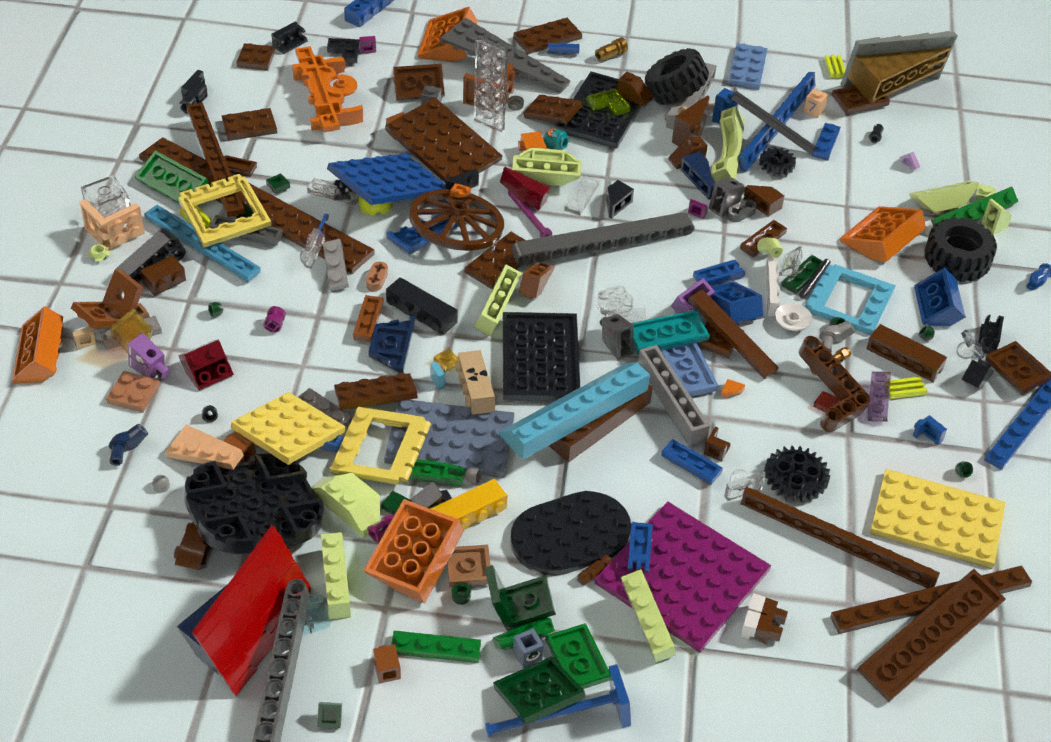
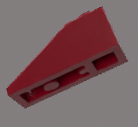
M504 167L500 183L524 204L540 210L547 202L551 187L510 168Z

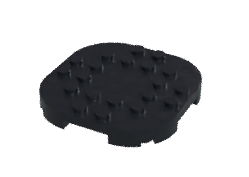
M255 454L254 461L238 463L234 469L222 468L217 465L216 461H211L196 467L193 470V474L190 477L187 476L185 481L184 501L196 530L205 543L219 551L231 554H251L271 525L277 529L287 547L312 539L321 529L324 512L322 499H317L307 481L306 470L296 461L288 465L272 454Z

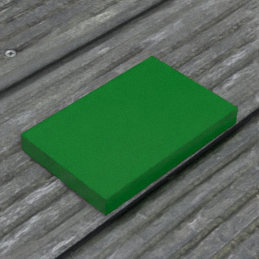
M586 623L545 635V641L553 658L583 689L609 681V669Z

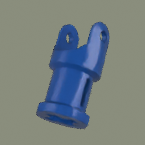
M1042 263L1038 270L1031 274L1029 283L1026 285L1029 290H1035L1046 283L1047 278L1051 277V265Z

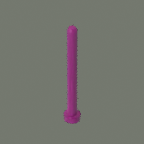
M508 190L510 198L538 229L540 237L552 236V231L549 228H545L531 210Z

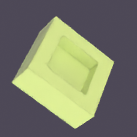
M979 184L975 199L980 200L994 194L996 188Z

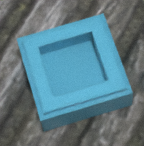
M437 362L431 363L430 377L438 390L442 389L445 386V374Z

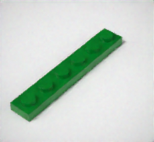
M1013 186L931 219L934 227L936 223L944 219L949 220L952 217L977 220L984 217L990 199L996 201L1003 208L1019 201Z

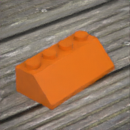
M43 306L22 325L12 382H44L56 373V362L59 357L58 349L61 343L60 336L63 330L64 316Z

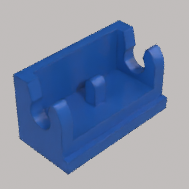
M724 88L716 95L712 122L720 124L722 111L735 106L738 108V103L731 99L734 94L733 91Z

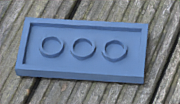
M737 43L728 85L759 90L768 48Z
M697 343L660 350L690 396L718 391L719 385Z

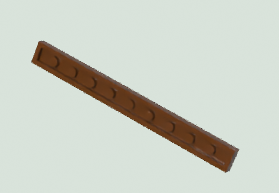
M203 103L186 106L213 181L226 179L228 182V177H231V173ZM238 192L220 198L227 217L245 214Z
M746 487L743 491L741 505L925 588L935 587L940 572L930 567H926L890 549L859 537L852 532L841 529L834 524L823 521L796 507L785 504L776 498L767 496L758 490Z
M1022 565L981 575L1000 594L1027 588L1032 584V580ZM958 581L831 612L830 618L838 634L919 615Z

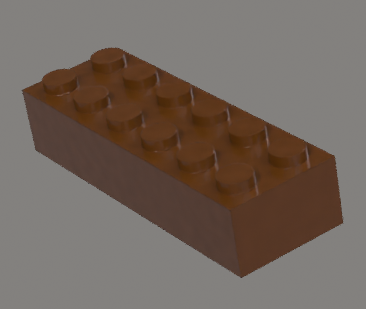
M648 385L646 392L550 444L549 447L569 463L650 404L653 387Z

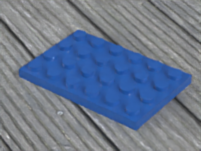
M406 153L328 163L327 170L370 205L416 199L418 196L429 191L447 189L441 180L435 178L430 171L425 170L421 167L420 163L415 162Z

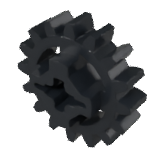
M774 147L773 150L768 148L767 151L763 150V153L760 154L759 166H762V170H767V174L772 172L773 176L775 174L782 176L783 173L788 175V172L792 173L793 169H795L796 157H793L794 154L789 153V150L784 151L782 147L780 149Z

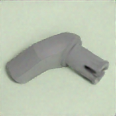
M846 321L839 325L825 327L820 332L819 338L821 343L832 353L833 343L843 341L856 331L850 321Z

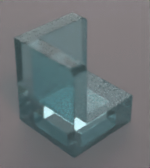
M322 594L310 598L305 621L310 634L330 627Z

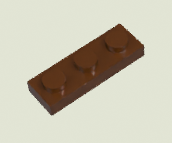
M772 220L742 242L740 249L754 258L760 253L757 248L760 239H779L786 234L787 228L779 222Z

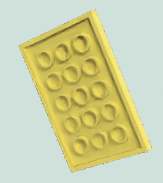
M885 469L870 534L993 569L1006 502Z

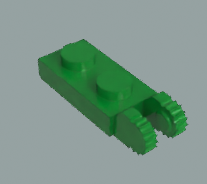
M417 459L409 479L443 484L448 483L450 486L457 487L463 484L461 476L465 474V469L462 466L450 465V463Z

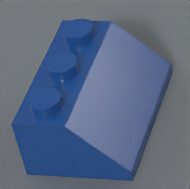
M946 268L914 285L922 324L951 326L966 318L957 280Z

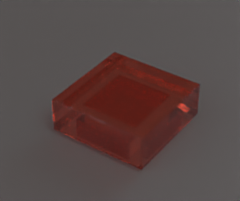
M822 391L814 401L813 407L826 412L828 408L838 403L840 399Z

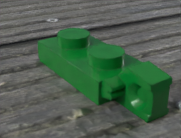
M549 617L497 635L492 639L494 646L503 650H510L513 648L514 636L533 628L537 635H548L555 631L552 620Z

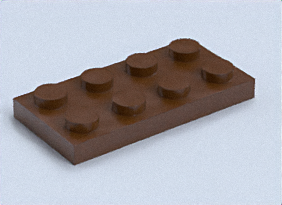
M567 17L514 32L513 38L527 54H532L548 49V43L562 44V42L570 43L582 39V33Z
M512 231L469 263L465 267L464 273L488 288L493 289L505 265L515 270L521 267L514 259L511 246L516 242L525 241V239Z
M399 373L388 377L380 376L375 379H360L355 382H341L334 385L340 410L418 398L410 373Z

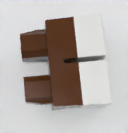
M753 593L740 637L748 640L750 636L760 639L763 644H766L767 639L779 642L783 628L772 625V622L784 625L788 611L777 608L778 601Z

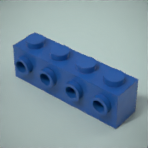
M354 0L344 8L345 21L361 27L395 0Z

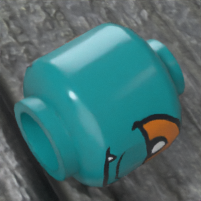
M550 128L543 136L548 149L563 150L568 146L569 138L563 130Z

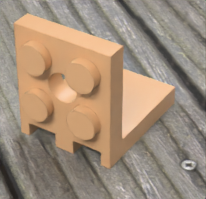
M86 199L79 202L85 229L99 244L104 245L106 250H111L145 234L140 206L137 203L104 218Z

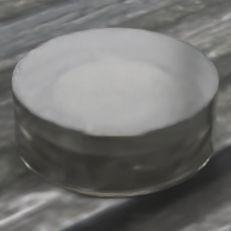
M511 96L508 98V107L512 110H520L524 107V99L520 96Z

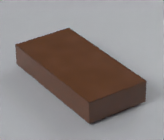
M228 155L224 156L230 173L251 177L257 168V162Z

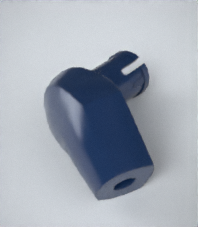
M136 424L128 431L116 434L110 440L111 456L109 462L111 465L120 466L123 463L124 452L136 448L148 435L146 428Z

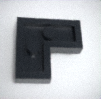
M328 38L327 53H342L341 57L348 64L358 62L359 39Z

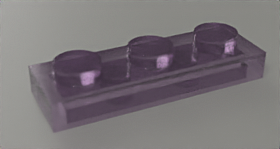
M872 371L869 394L871 401L868 405V421L888 422L891 372Z

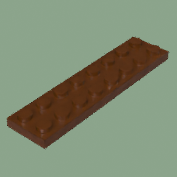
M973 569L862 663L857 671L890 703L997 609L1006 598Z

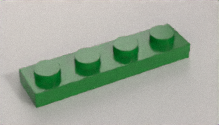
M394 630L391 645L395 644L397 655L479 663L481 639Z

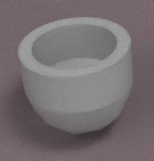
M471 467L467 469L465 473L467 481L478 484L482 477L481 468Z
M165 475L154 477L152 482L154 491L163 493L170 488L169 480Z

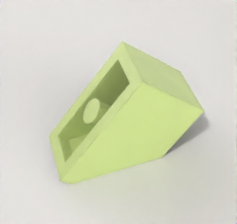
M990 199L981 224L986 229L988 228L992 235H995L1008 228L1012 215L996 201Z

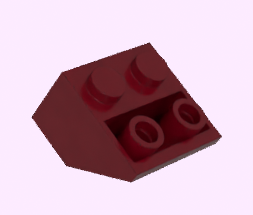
M219 339L178 355L185 373L198 390L234 375Z

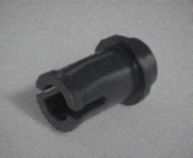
M881 124L874 125L872 132L869 134V139L873 143H877L882 139L881 134L884 127Z

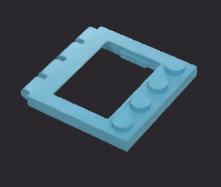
M836 264L834 266L829 265L819 278L805 304V308L811 314L829 321L834 317L844 318L845 321H850L855 330L871 335L875 331L896 285ZM839 278L865 288L873 289L859 319L825 307Z

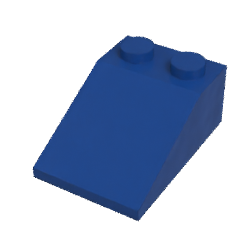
M735 281L711 287L715 291L711 298L736 324H740L741 321L745 320L753 321L757 317L763 316L761 294Z

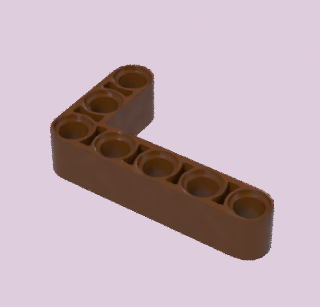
M814 336L805 337L798 351L799 356L840 400V402L826 410L820 422L823 430L833 432L862 415L868 407L871 398L819 339Z

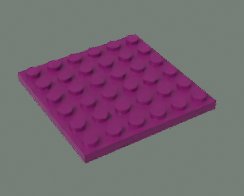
M667 501L647 523L653 524L649 573H644V566H641V570L668 632L700 653L767 575L771 565ZM629 542L595 578L594 584L632 608L621 577L636 571V565H633L632 571H627Z

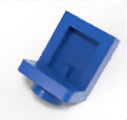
M929 415L915 423L912 436L917 438L924 434L936 445H939L943 442L947 429Z

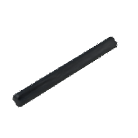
M738 91L734 92L731 97L733 101L807 153H813L816 148L814 144Z

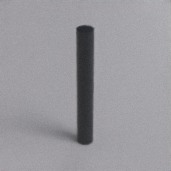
M826 258L800 292V298L805 299L830 265L831 261Z

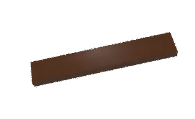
M703 289L689 298L688 301L764 379L779 369Z

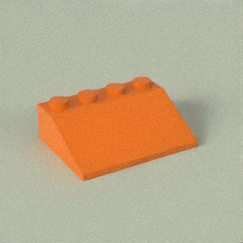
M470 6L429 19L417 57L451 62L465 59L468 55L467 51L460 48L455 50L452 45L439 42L444 34L464 18L477 24L478 21Z
M878 206L840 237V242L872 260L887 262L926 229L922 209Z
M403 499L363 571L403 595L426 603L464 532L459 519Z

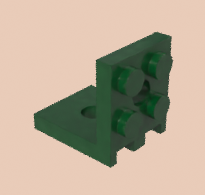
M494 566L485 567L491 601L506 630L556 615L546 575L505 588ZM529 598H535L532 604H525Z

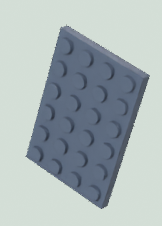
M416 400L398 401L395 413L421 416L431 423L420 452H418L417 459L462 466L465 469V473L471 467L481 468L482 475L504 478L509 445L500 437L499 431L513 424L514 412L495 410V412L472 415L470 407ZM392 426L384 463L393 464L408 427Z

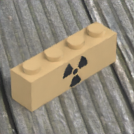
M481 350L459 352L458 360L455 361L456 372H458L459 383H463L462 394L466 395V407H470L472 415L495 412V395Z

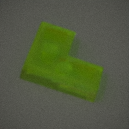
M616 89L586 96V101L593 110L608 106L615 116L630 112V106Z

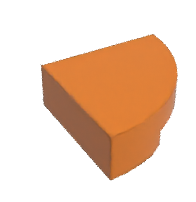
M455 183L450 191V197H466L470 194L471 188Z
M727 379L721 391V396L739 395L744 391L745 384Z

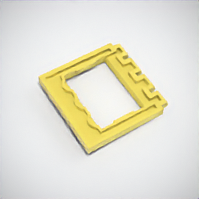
M240 174L228 177V182L226 179L212 182V187L206 184L194 188L195 192L190 189L179 193V203L204 248L271 226V220L246 177H241ZM242 191L254 212L252 216L238 218L233 223L219 224V227L214 229H206L201 216L194 206Z
M358 407L331 465V473L337 475L353 473L360 479L400 485V482L406 483L411 475L412 468L419 455L418 452H420L431 423L421 416ZM372 422L401 428L408 427L390 470L353 464L355 457L360 452V445L367 436V429L372 425Z

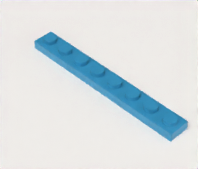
M155 205L144 213L146 220L161 229H167L180 241L247 282L261 272L258 265L222 243L204 248L192 225L161 206Z

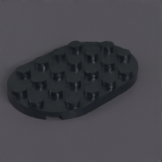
M594 491L576 492L530 507L522 512L513 523L511 529V548L515 557L526 568L542 571L544 575H564L588 567L597 560L600 561L599 558L605 554L611 558L617 556L629 540L631 519L624 506L609 495Z

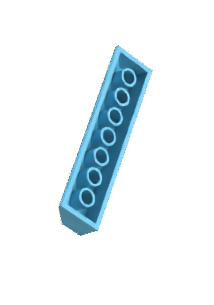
M638 363L623 364L499 431V435L524 460L648 390L650 374Z

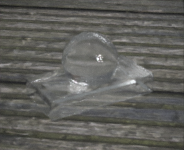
M964 330L961 333L964 341L957 346V355L962 359H970L974 355L978 359L984 358L985 353L978 340L968 330Z
M735 470L730 476V482L726 484L724 497L727 501L742 497L746 487L758 491L761 490L765 480L764 473L760 471L749 475L744 470Z

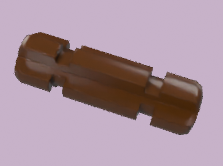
M607 554L599 558L600 561H595L585 569L586 571L579 573L577 581L581 585H586L590 582L589 579L593 580L612 562V558Z

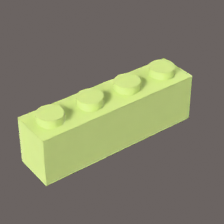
M505 265L474 328L489 336L492 334L522 274L521 272Z
M342 532L321 534L329 620L350 618V599Z
M642 570L621 577L623 587L655 663L675 656V646Z

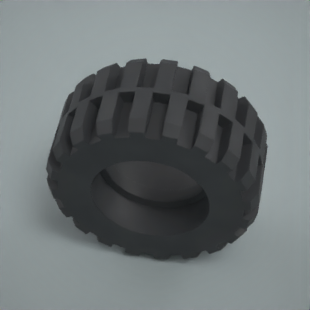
M693 48L680 49L664 56L656 64H653L648 69L647 74H645V84L653 95L655 102L661 105H670L680 100L683 101L687 97L692 96L693 93L698 92L708 81L709 70L697 50Z
M952 217L949 220L944 219L936 223L930 231L924 250L925 259L928 265L933 267L934 272L946 268L960 282H965L966 280H969V282L974 281L976 278L980 279L989 272L997 250L996 239L994 235H991L992 233L988 228L986 229L981 223H976L975 220H966L963 217L960 219Z

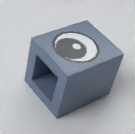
M534 628L514 636L513 652L522 668L543 660L544 645Z

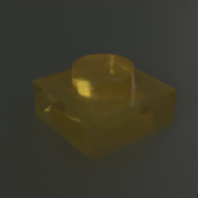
M449 348L434 356V362H437L444 372L453 369L455 361L458 360V357Z

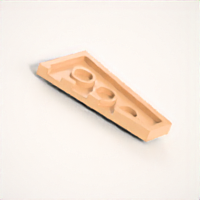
M187 424L165 451L168 458L200 464L216 461L218 466L227 469H234L244 456L241 449Z

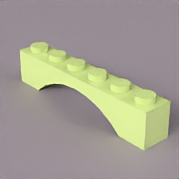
M737 106L721 112L720 124L723 136V151L719 161L712 164L711 175L716 182L728 178L736 180L745 120Z

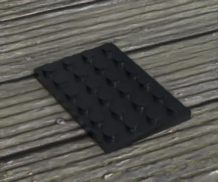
M590 71L573 98L574 100H580L582 107L567 124L557 123L556 128L565 131L567 135L618 149L642 106L617 95V78Z
M503 312V400L556 401L580 388L577 313Z

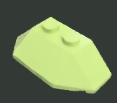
M530 148L519 155H514L512 170L544 185L564 186L581 177L582 162L565 150Z
M965 181L909 193V197L925 210L932 211L933 214H941L943 210L953 211L958 209V207L965 206L978 188L979 182Z
M347 473L324 477L311 486L317 499H322L325 506L363 538L369 535L368 526H374L380 522V495L355 474Z

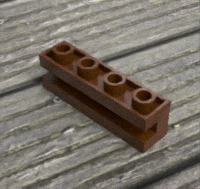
M879 324L870 335L866 348L933 383L937 379L938 373L940 374L943 371L947 356L882 324Z

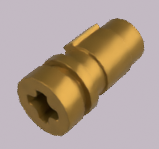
M620 37L595 50L597 60L603 61L627 52V41Z

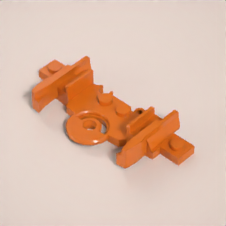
M311 46L295 48L299 64L292 65L294 81L303 80L304 86L308 87L310 93L308 96L309 104L315 107L316 118H310L311 130L323 129V132L340 130V126L362 123V105L342 109L341 104L344 103V96L353 94L358 87L357 81L353 77L342 74L337 75L345 72L344 58L337 57L324 60L322 55H314ZM335 79H338V80H336V81L333 83V87H332V86L330 85L331 81H333V80H335Z

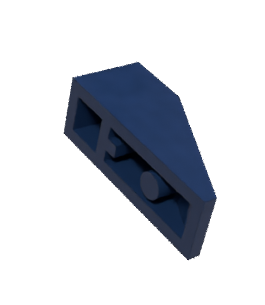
M699 151L682 157L680 170L710 200L713 192V181L709 161Z

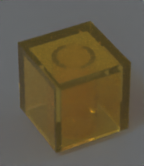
M133 308L111 326L110 335L128 353L129 342L142 333L151 339L153 329Z

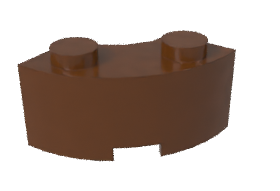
M193 522L187 524L180 546L175 548L174 558H176L175 565L199 571L206 568L213 547L202 540Z

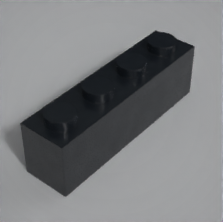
M401 277L386 288V302L389 305L398 308L405 314L415 316V319L420 323L429 326L442 335L446 334L458 323V310Z

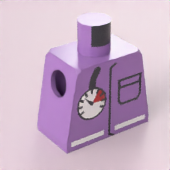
M142 333L128 343V364L131 368L141 375L151 378L158 375L164 379L169 375L170 370L165 366L164 353L146 335Z

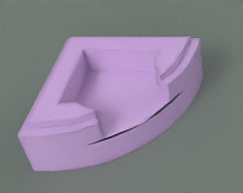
M914 152L899 157L903 164L906 163L910 169L920 167Z

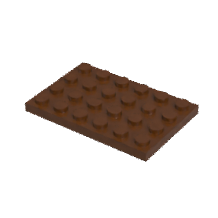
M435 97L385 125V130L445 183L446 179L473 169L481 173L502 160L503 155Z

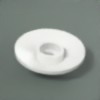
M788 303L778 307L775 312V319L781 327L787 330L801 331L810 326L812 315L804 306Z

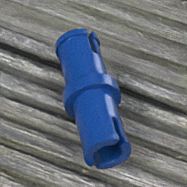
M562 42V44L548 43V53H562V55H565V53L579 54L580 44H566V42Z

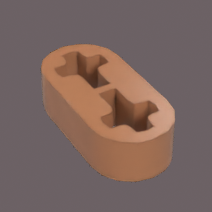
M380 261L373 263L366 277V287L368 290L379 291L383 287L388 276V266L386 263Z

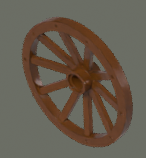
M450 189L434 190L418 196L411 204L409 219L412 227L423 238L441 247L462 251L480 250L492 246L502 236L504 229L502 214L493 204L477 195L470 193L466 197L457 198L450 197ZM446 199L449 204L442 203L436 200ZM424 204L439 207L437 209H419ZM471 204H473V205H476V206L480 207L481 209L468 208V207H469ZM442 214L425 223H422L418 215ZM476 214L490 215L493 218L494 222L487 220L483 217H480ZM446 219L449 220L441 235L428 229ZM465 221L482 239L469 240ZM475 221L492 227L495 231L488 235ZM454 224L460 226L463 240L446 238Z

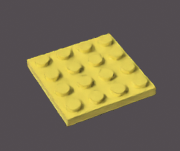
M290 392L231 421V429L288 465L323 446L325 442H330L336 436L344 434L346 427Z

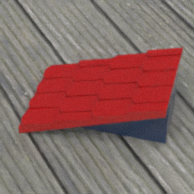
M272 525L231 581L176 626L195 655L223 678L235 696L239 694L257 671L256 667L274 645L287 584L293 579H301L305 582L309 594L311 591L309 582L301 572L292 553L285 545L282 536Z

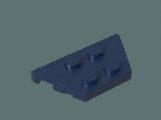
M410 316L409 320L399 322L397 319L388 323L375 324L368 351L369 357L399 373H404L415 326V316Z

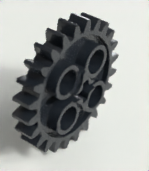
M791 445L790 450L784 446L782 451L776 449L775 454L771 453L770 458H767L765 464L764 478L767 479V485H772L771 490H778V496L783 493L785 494V499L791 496L794 502L796 498L803 502L805 497L811 501L812 496L818 498L819 493L824 494L825 489H827L830 480V469L826 468L827 462H822L823 457L816 458L817 452L810 454L809 448L802 451L801 446L798 447V450H795L794 446Z

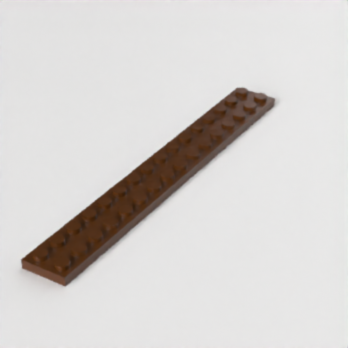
M164 137L139 154L140 160L146 162L153 152L157 151L206 177L209 181V186L212 187L211 183L214 181L206 160ZM250 184L271 220V227L283 229L282 237L325 259L323 243L340 239L346 271L351 274L375 255V249L326 223L321 228L318 239L312 240L311 235L316 232L321 223L320 220ZM239 191L238 194L242 204L244 203L249 206L242 191ZM220 198L214 199V200H216L217 202H219V203L222 204Z

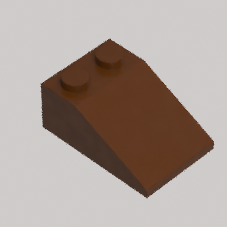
M708 95L675 116L672 136L673 144L679 146L686 139L701 136L707 119L710 100Z

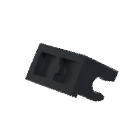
M295 21L271 34L272 46H275L276 50L285 54L308 42L307 37L302 34L306 30Z
M991 315L986 316L984 324H981L976 351L989 354L997 350L1000 343L1004 316L999 315L996 322L990 321Z

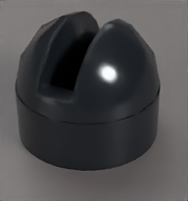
M213 405L203 408L202 419L205 422L217 420L218 411Z

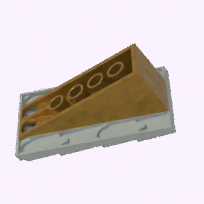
M945 31L904 37L899 35L855 41L840 85L843 88L856 86L872 103L917 81L938 80L958 35L955 32Z

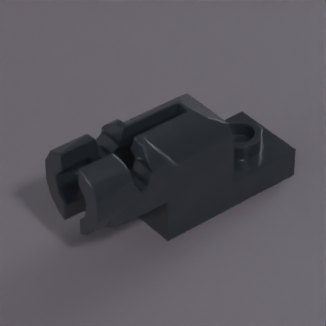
M197 70L181 87L182 100L179 103L182 105L180 109L188 114L186 106L202 103L208 97L204 72L201 70Z

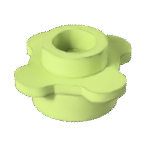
M97 244L91 248L88 256L94 258L96 262H101L105 257L110 256V251L106 250L104 245Z

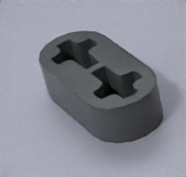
M746 199L729 207L727 213L728 220L740 222L753 216L756 212V202Z

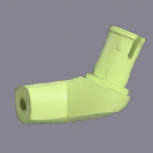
M762 238L757 244V248L762 254L769 253L772 257L778 258L783 252L779 240L775 238Z

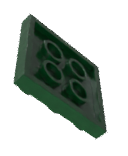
M552 656L493 682L494 690L525 726L586 698L583 688Z

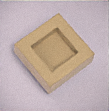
M90 326L72 332L77 350L96 344L94 332Z

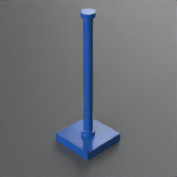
M618 665L608 666L609 694L576 702L533 723L612 703V705L616 706L622 728L631 726L630 701ZM519 717L494 724L485 723L488 737H491L493 733L525 725Z

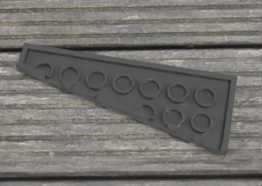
M467 18L460 21L440 39L439 43L444 44V42L448 43L455 50H458V48L468 52V55L479 56L483 61L502 69L505 68L507 63L514 64L513 70L515 74H524L531 81H541L544 86L558 92H563L570 84V80L565 78V76L560 75L550 67L545 66Z

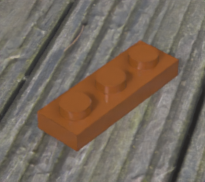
M365 295L353 332L354 340L371 342L375 324L378 323L384 303L383 297Z

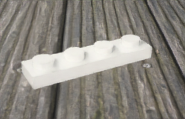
M769 253L765 265L767 316H775L776 309L780 307V298H777L780 293V286L777 285L779 273H776L779 261Z

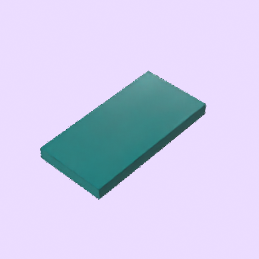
M697 310L631 323L634 325V347L638 355L641 349L657 345L660 350L707 341L710 337Z

